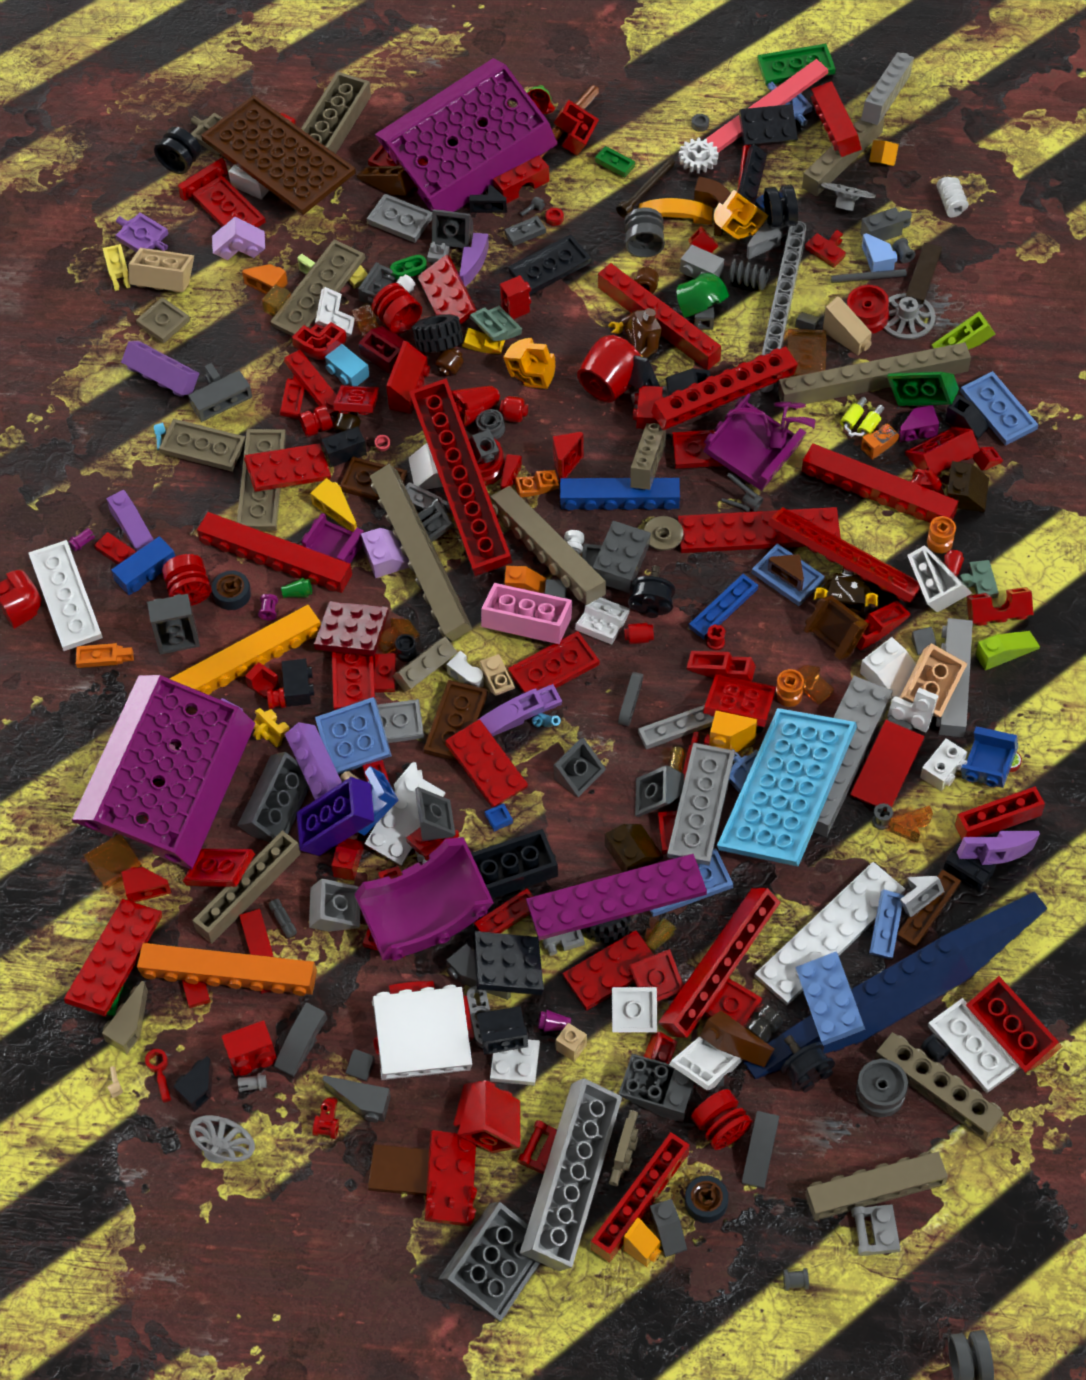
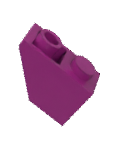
M933 405L912 410L900 427L899 442L930 438L938 434L939 421Z

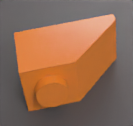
M271 264L248 268L242 271L244 284L273 298H276L288 284L286 271Z
M506 566V586L545 594L546 577L526 566Z

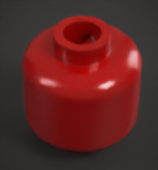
M507 396L505 400H501L500 413L504 421L520 423L523 417L528 415V405H525V400L521 397Z

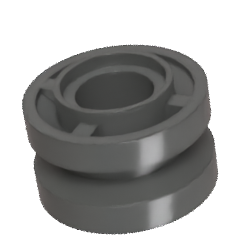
M489 409L478 415L476 424L479 433L490 430L495 439L500 438L504 434V419L499 411Z

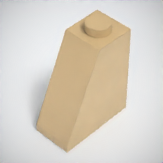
M837 296L825 307L824 333L856 355L869 349L872 343V332L840 297Z

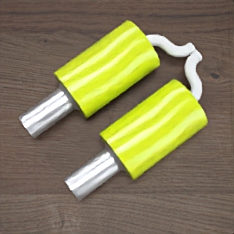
M861 397L857 404L853 403L840 420V424L848 431V436L853 437L857 435L863 437L868 433L871 435L881 421L880 414L884 407L878 405L874 412L870 411L858 427L857 432L851 434V429H853L864 413L862 407L867 402L865 397Z

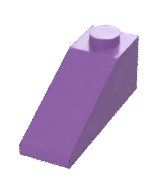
M125 490L106 498L111 514L136 551H139L154 540Z

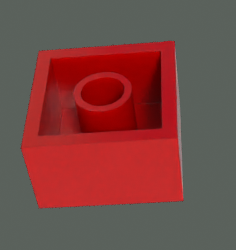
M264 1020L221 1036L235 1076L247 1075L259 1067H269L277 1060Z

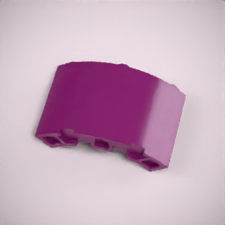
M464 837L445 839L429 855L430 859L422 865L416 863L403 870V875L397 878L390 879L388 876L363 882L354 895L382 960L392 959L396 961L406 955L419 952L438 943H446L450 940V937L468 927L479 917L487 914V910L494 902Z

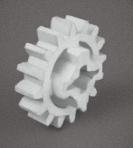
M700 138L697 141L690 139V143L685 141L684 146H681L679 151L680 165L684 164V169L690 168V172H693V170H696L697 173H700V170L707 172V168L712 170L713 165H717V146L713 147V142L707 143V139H704V141H701Z

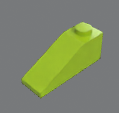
M979 311L931 345L933 348H939L965 342L969 350L987 341L995 335V332Z
M1030 631L997 634L979 641L975 655L986 671L1038 650L1040 646Z

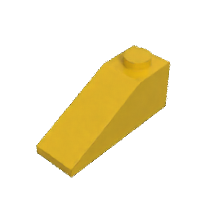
M326 478L310 493L312 505L345 529L354 532L357 524L341 487L336 482H331Z

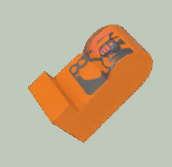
M885 424L871 435L868 433L862 437L861 450L873 460L895 444L899 434L889 424Z

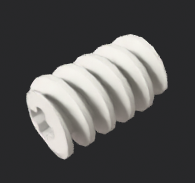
M944 177L938 180L936 186L947 215L950 218L959 216L969 205L962 190L960 180L955 177Z

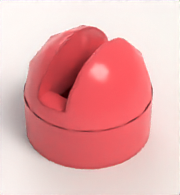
M379 435L375 438V447L378 451L385 452L389 449L390 439L388 436Z

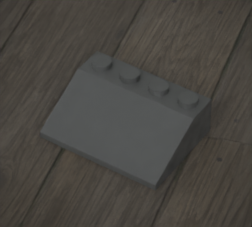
M501 1202L489 1203L438 1280L455 1294L501 1322L540 1264V1262L520 1254L528 1224Z

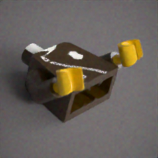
M844 568L842 573H834L832 579L827 580L820 588L815 590L814 600L832 595L856 614H863L864 607H868V604L878 606V595L872 593L869 586L863 583L860 575H854V572L846 571Z

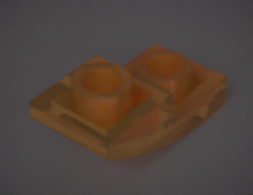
M369 304L351 310L363 338L371 329L379 327L376 322V316Z

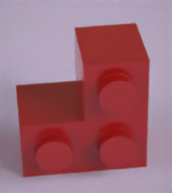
M568 100L554 121L555 125L569 133L562 146L578 155L587 144L599 119Z

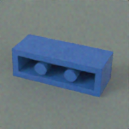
M159 536L111 569L114 580L130 595L140 590L143 585L150 580H154L162 573L164 564L175 557V553Z

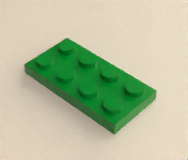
M826 43L757 55V61L766 86L771 82L774 84L784 83L815 59L828 69V74L826 75L835 74L836 70Z

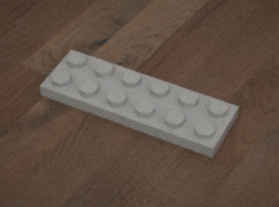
M693 743L667 857L675 859L694 853L697 863L710 866L735 756L734 750Z

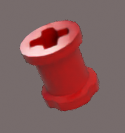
M714 624L708 628L707 646L711 650L718 651L724 647L726 632L724 627Z

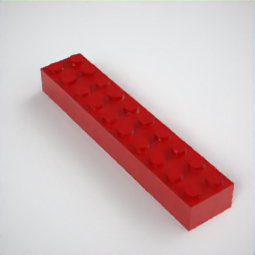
M447 378L409 391L474 575L477 576L513 563Z

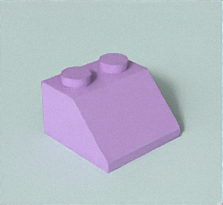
M378 528L361 534L363 549L375 578L409 568V559L402 553L400 549L402 544L396 539L393 531Z

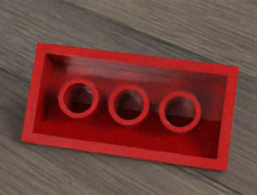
M1000 976L966 1004L969 1010L1025 1073L1046 1062L1063 1047Z

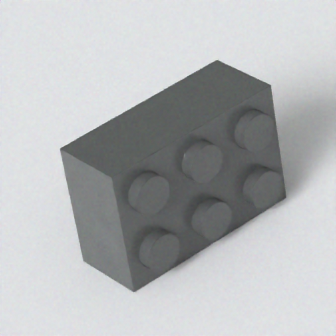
M616 521L612 522L593 565V569L606 581V586L630 593L631 583L636 579L649 548L650 532Z
M178 594L174 597L158 598L147 602L150 622L160 655L200 647L197 626L188 594Z

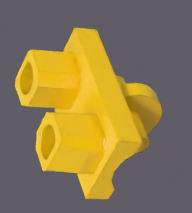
M261 708L255 710L254 738L257 740L264 738L269 740L275 747L281 746L283 738L286 737L285 734L290 730L289 725L285 722L277 724V716L272 709L265 712Z

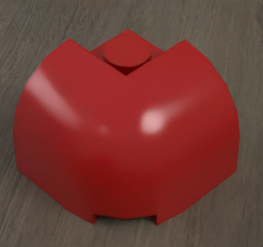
M332 322L326 327L315 324L311 329L303 325L292 336V343L295 349L301 350L308 357L317 360L325 359L326 355L346 342V331Z
M21 570L6 573L7 579L0 582V606L14 629L38 614L37 611L42 601L36 586L28 575Z

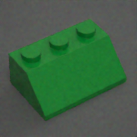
M920 372L888 373L887 375L898 406L952 405L959 390L955 376L951 373Z

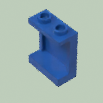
M976 726L974 731L975 741L968 756L967 764H962L961 766L962 779L972 783H983L990 787L1004 788L1019 747L1017 735Z
M371 766L365 771V774L369 779L368 782L371 783L374 822L358 831V833L364 836L399 801L385 774Z

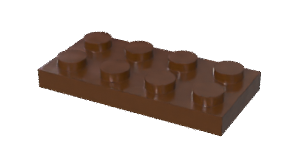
M448 680L423 749L425 754L457 761L446 746L445 740L480 718L488 695V689Z

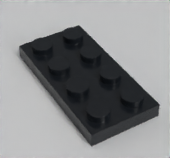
M570 234L509 266L508 270L514 278L520 275L524 281L529 283L531 288L530 296L591 263V257Z

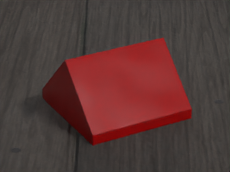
M582 432L553 436V460L560 482L561 478L569 476L584 457V437Z

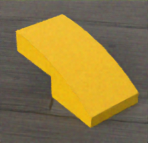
M468 328L462 347L483 353L501 354L505 340L493 341L487 334Z

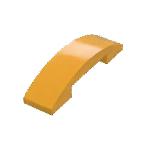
M662 198L639 204V208L657 210L661 213L662 217L693 218V223L712 224L713 208L697 201Z

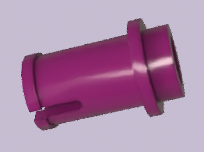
M86 528L76 537H71L68 544L73 551H80L82 546L93 540L95 536H91L93 532Z

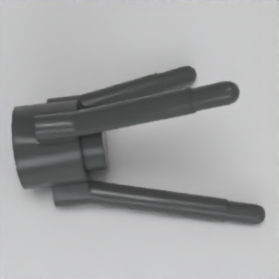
M729 473L728 477L746 492L742 500L745 504L722 498L721 501L742 508L747 512L750 509L756 511L762 504L763 498L753 492L734 474Z

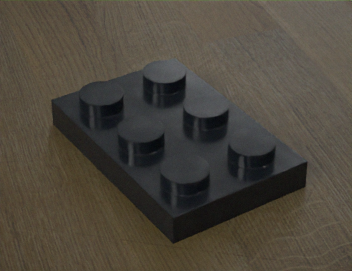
M793 104L739 110L743 146L796 142L798 140Z

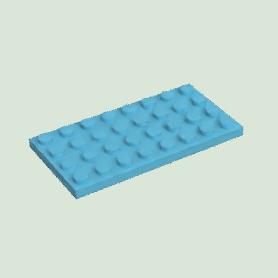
M777 708L717 844L718 849L799 866L857 728L856 722Z

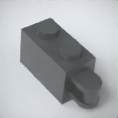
M895 207L862 218L860 234L863 237V234L867 233L883 241L902 235L903 228L910 226L912 213L908 210L899 212Z

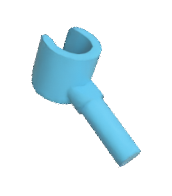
M163 423L154 425L157 450H159L162 443L161 435L166 434Z

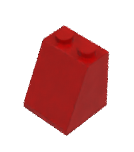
M490 1081L473 1084L457 1135L490 1153L520 1148V1100L513 1097L512 1093L496 1088L495 1084Z

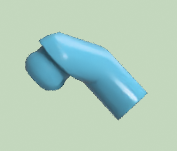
M543 713L532 718V724L535 727H540L541 725L553 727L558 726L561 722L559 716H549Z

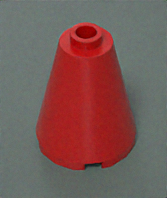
M493 386L451 390L464 427L475 421L481 412L489 410L499 403L500 393Z

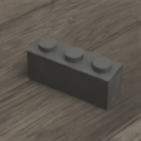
M239 370L218 381L212 382L208 386L195 390L188 396L192 409L200 421L203 422L252 398V392L249 383Z

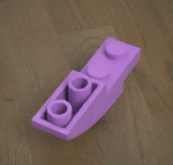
M553 684L540 690L535 688L498 706L482 716L480 720L490 734L495 736L523 724L524 720L560 706L562 700Z
M1000 831L997 837H963L957 854L959 859H979L982 865L1009 862L1029 853L1034 848L1040 833L1039 831Z

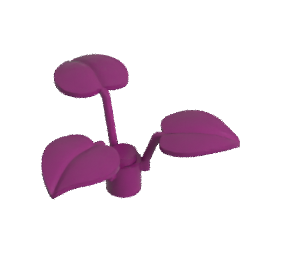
M784 401L774 403V406L784 407L781 427H773V431H770L766 414L761 410L741 407L733 409L727 414V417L733 414L761 416L766 427L767 436H770V447L772 448L785 447L787 430L790 423H802L813 429L816 423L815 419L809 417H786L787 410L790 407L795 410L806 407L805 403Z

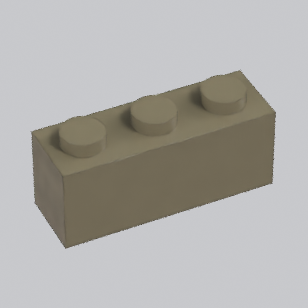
M445 636L392 676L403 691L406 692L458 652Z

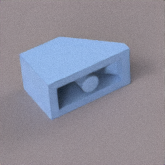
M867 233L863 234L862 249L871 272L894 270L897 254L896 251L892 250L891 245Z

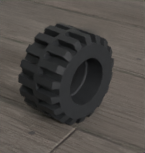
M443 314L431 316L418 321L412 326L416 348L420 352L434 353L445 351L458 346L463 341L459 317L456 315Z
M631 916L583 928L581 932L583 934L587 933V938L590 940L592 937L595 938V942L604 940V943H609V939L616 941L618 940V935L622 937L625 935V930L629 929Z

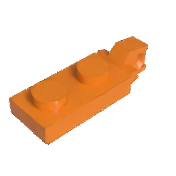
M117 643L76 647L77 668L123 664V662L134 661L132 647L123 648V646H118Z

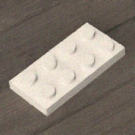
M408 771L395 792L399 801L377 822L364 843L400 866L403 865L412 850V847L406 841V837L420 827L415 788L420 787L442 797L446 794L441 789Z
M962 998L930 1021L928 1027L945 1047L950 1049L952 1055L982 1089L988 1093L1021 1067L966 1006L967 1002Z

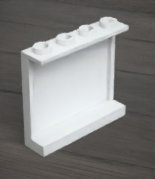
M447 985L443 989L436 990L433 987H426L417 992L402 990L398 994L380 992L377 996H373L372 1006H374L381 1080L471 1070L472 1058L462 987Z

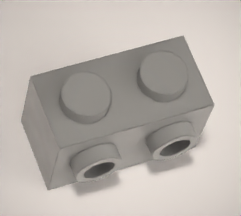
M694 245L689 247L680 260V272L695 279L703 273L715 274L718 277L723 273V258Z

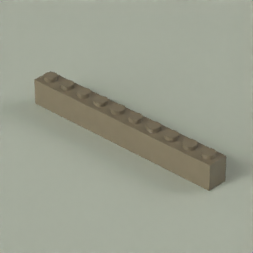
M964 342L779 379L778 396L780 402L809 404L889 388L891 386L887 378L888 373L945 372L958 374L968 372L971 356Z
M388 464L370 475L373 482L371 487L380 497L378 502L386 510L387 515L385 517L395 529L393 534L402 544L400 549L409 559L408 566L417 576L415 581L424 591V600L428 605H431V615L439 622V632L443 637L446 636L451 641H454L473 628L398 471Z

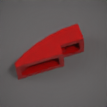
M898 601L870 613L867 619L864 620L869 625L856 647L860 651L869 647L897 628L911 614Z
M691 651L687 670L714 678L715 674H720L747 681L753 680L756 668L752 657H732L730 652Z

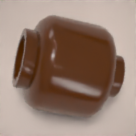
M643 267L636 272L634 281L653 294L658 286L659 275L653 268Z
M455 348L441 351L435 362L439 368L438 372L446 377L448 375H456L464 363L463 354Z

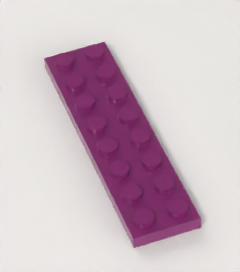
M693 853L527 898L526 903L538 940H543L707 895V889Z

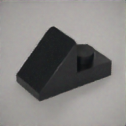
M490 184L488 186V195H470V213H507L506 197Z
M637 355L633 357V370L628 385L637 388L642 386L660 387L647 358Z

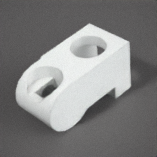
M459 651L446 664L447 674L458 682L483 687L482 670L468 664L467 657L463 652Z

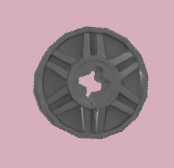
M638 208L629 212L624 222L627 251L633 256L640 258L659 254L665 245L661 213L652 208Z

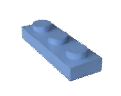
M885 889L881 891L869 954L886 959L893 958L902 911L900 899L904 895Z

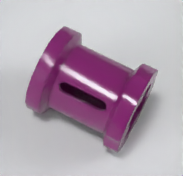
M263 594L260 597L262 604L258 616L263 620H274L277 616L275 607L278 603V598L273 594Z

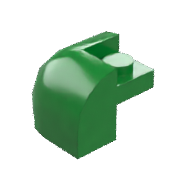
M703 273L696 279L680 284L677 287V300L684 318L705 311L708 307L715 303H721L729 296L723 281L711 273Z

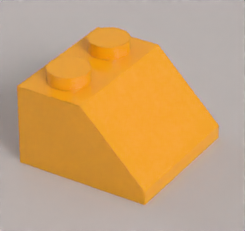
M716 711L710 731L709 746L729 750L734 749L738 753L753 745L756 737L757 719Z

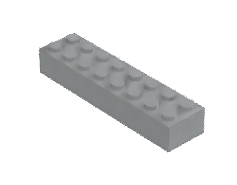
M853 676L833 718L856 722L857 728L813 832L825 837L828 836L891 703L892 690Z
M585 1078L571 1084L520 1254L557 1271L572 1268L622 1096Z

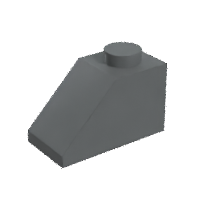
M669 1199L651 1205L650 1218L660 1240L665 1258L687 1251L680 1219L673 1200Z

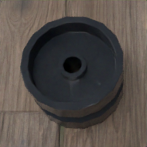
M171 127L155 145L154 153L158 161L169 171L176 174H184L200 156L201 146L197 139L186 130L179 127Z
M782 185L779 191L776 187L765 188L763 195L764 211L769 215L766 219L769 229L780 228L782 223L787 227L796 226L798 224V204L793 185Z

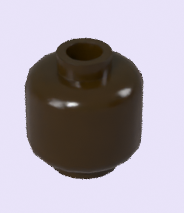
M356 412L348 414L338 413L333 430L338 434L355 427H360L361 419Z

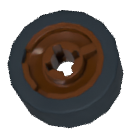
M232 570L220 573L214 578L212 594L216 604L226 610H237L246 605L251 597V588L247 577L241 572Z
M700 1176L688 1184L685 1191V1208L694 1220L702 1223H712L719 1220L725 1214L728 1207V1191L719 1179L712 1176ZM708 1196L710 1197L711 1201L706 1200L705 1202H703V1197Z

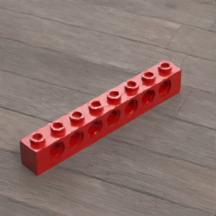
M786 346L781 349L776 348L769 354L759 355L750 362H743L731 370L726 369L721 374L710 376L698 384L693 383L684 390L673 392L670 396L658 398L654 402L651 413L664 431L741 398L748 393L750 394L776 383L779 379L794 375L798 363Z

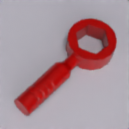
M153 1049L146 1054L145 1063L151 1072L157 1073V1083L162 1102H169L171 1097L166 1077L162 1072L168 1065V1058L163 1050ZM156 1055L163 1057V1062L158 1066L150 1063V1060Z

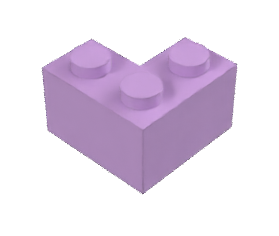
M234 217L212 235L213 254L229 260L240 251L255 258L265 249V232Z

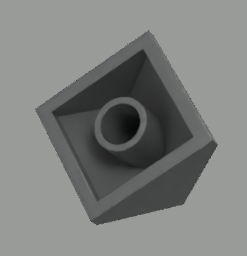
M580 738L553 765L554 780L576 797H579L606 770L584 738Z
M420 787L415 788L422 841L455 836L450 800Z

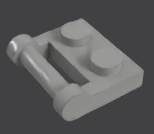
M892 1204L872 1207L858 1206L851 1209L852 1217L855 1218L859 1240L857 1248L860 1256L900 1252ZM864 1217H870L875 1245L868 1244Z

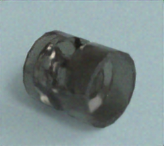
M762 1004L753 1013V1018H749L743 1026L767 1043L771 1039V1032L776 1033L783 1025V1020L775 1010Z

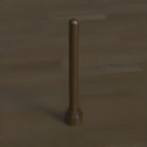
M669 159L628 201L621 202L616 207L617 213L625 218L632 211L633 206L675 164V160Z

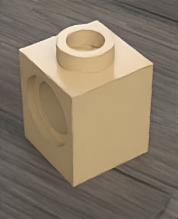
M570 1023L565 1026L556 1039V1051L574 1062L587 1046V1034Z

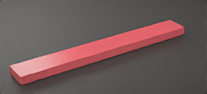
M815 59L749 108L785 105L828 74V69ZM739 115L706 138L707 143L713 142V147L717 146L718 153L742 136Z

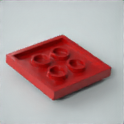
M715 674L703 713L714 717L716 711L753 718L757 719V726L765 727L776 687Z

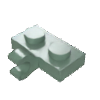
M990 561L969 562L970 574H961L960 581L967 588L974 587L976 594L987 593L992 598H998L999 592Z

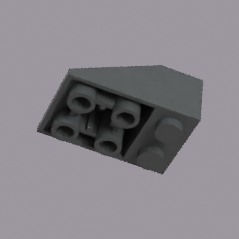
M631 1054L619 1095L661 1117L684 1123L696 1083L669 1064Z

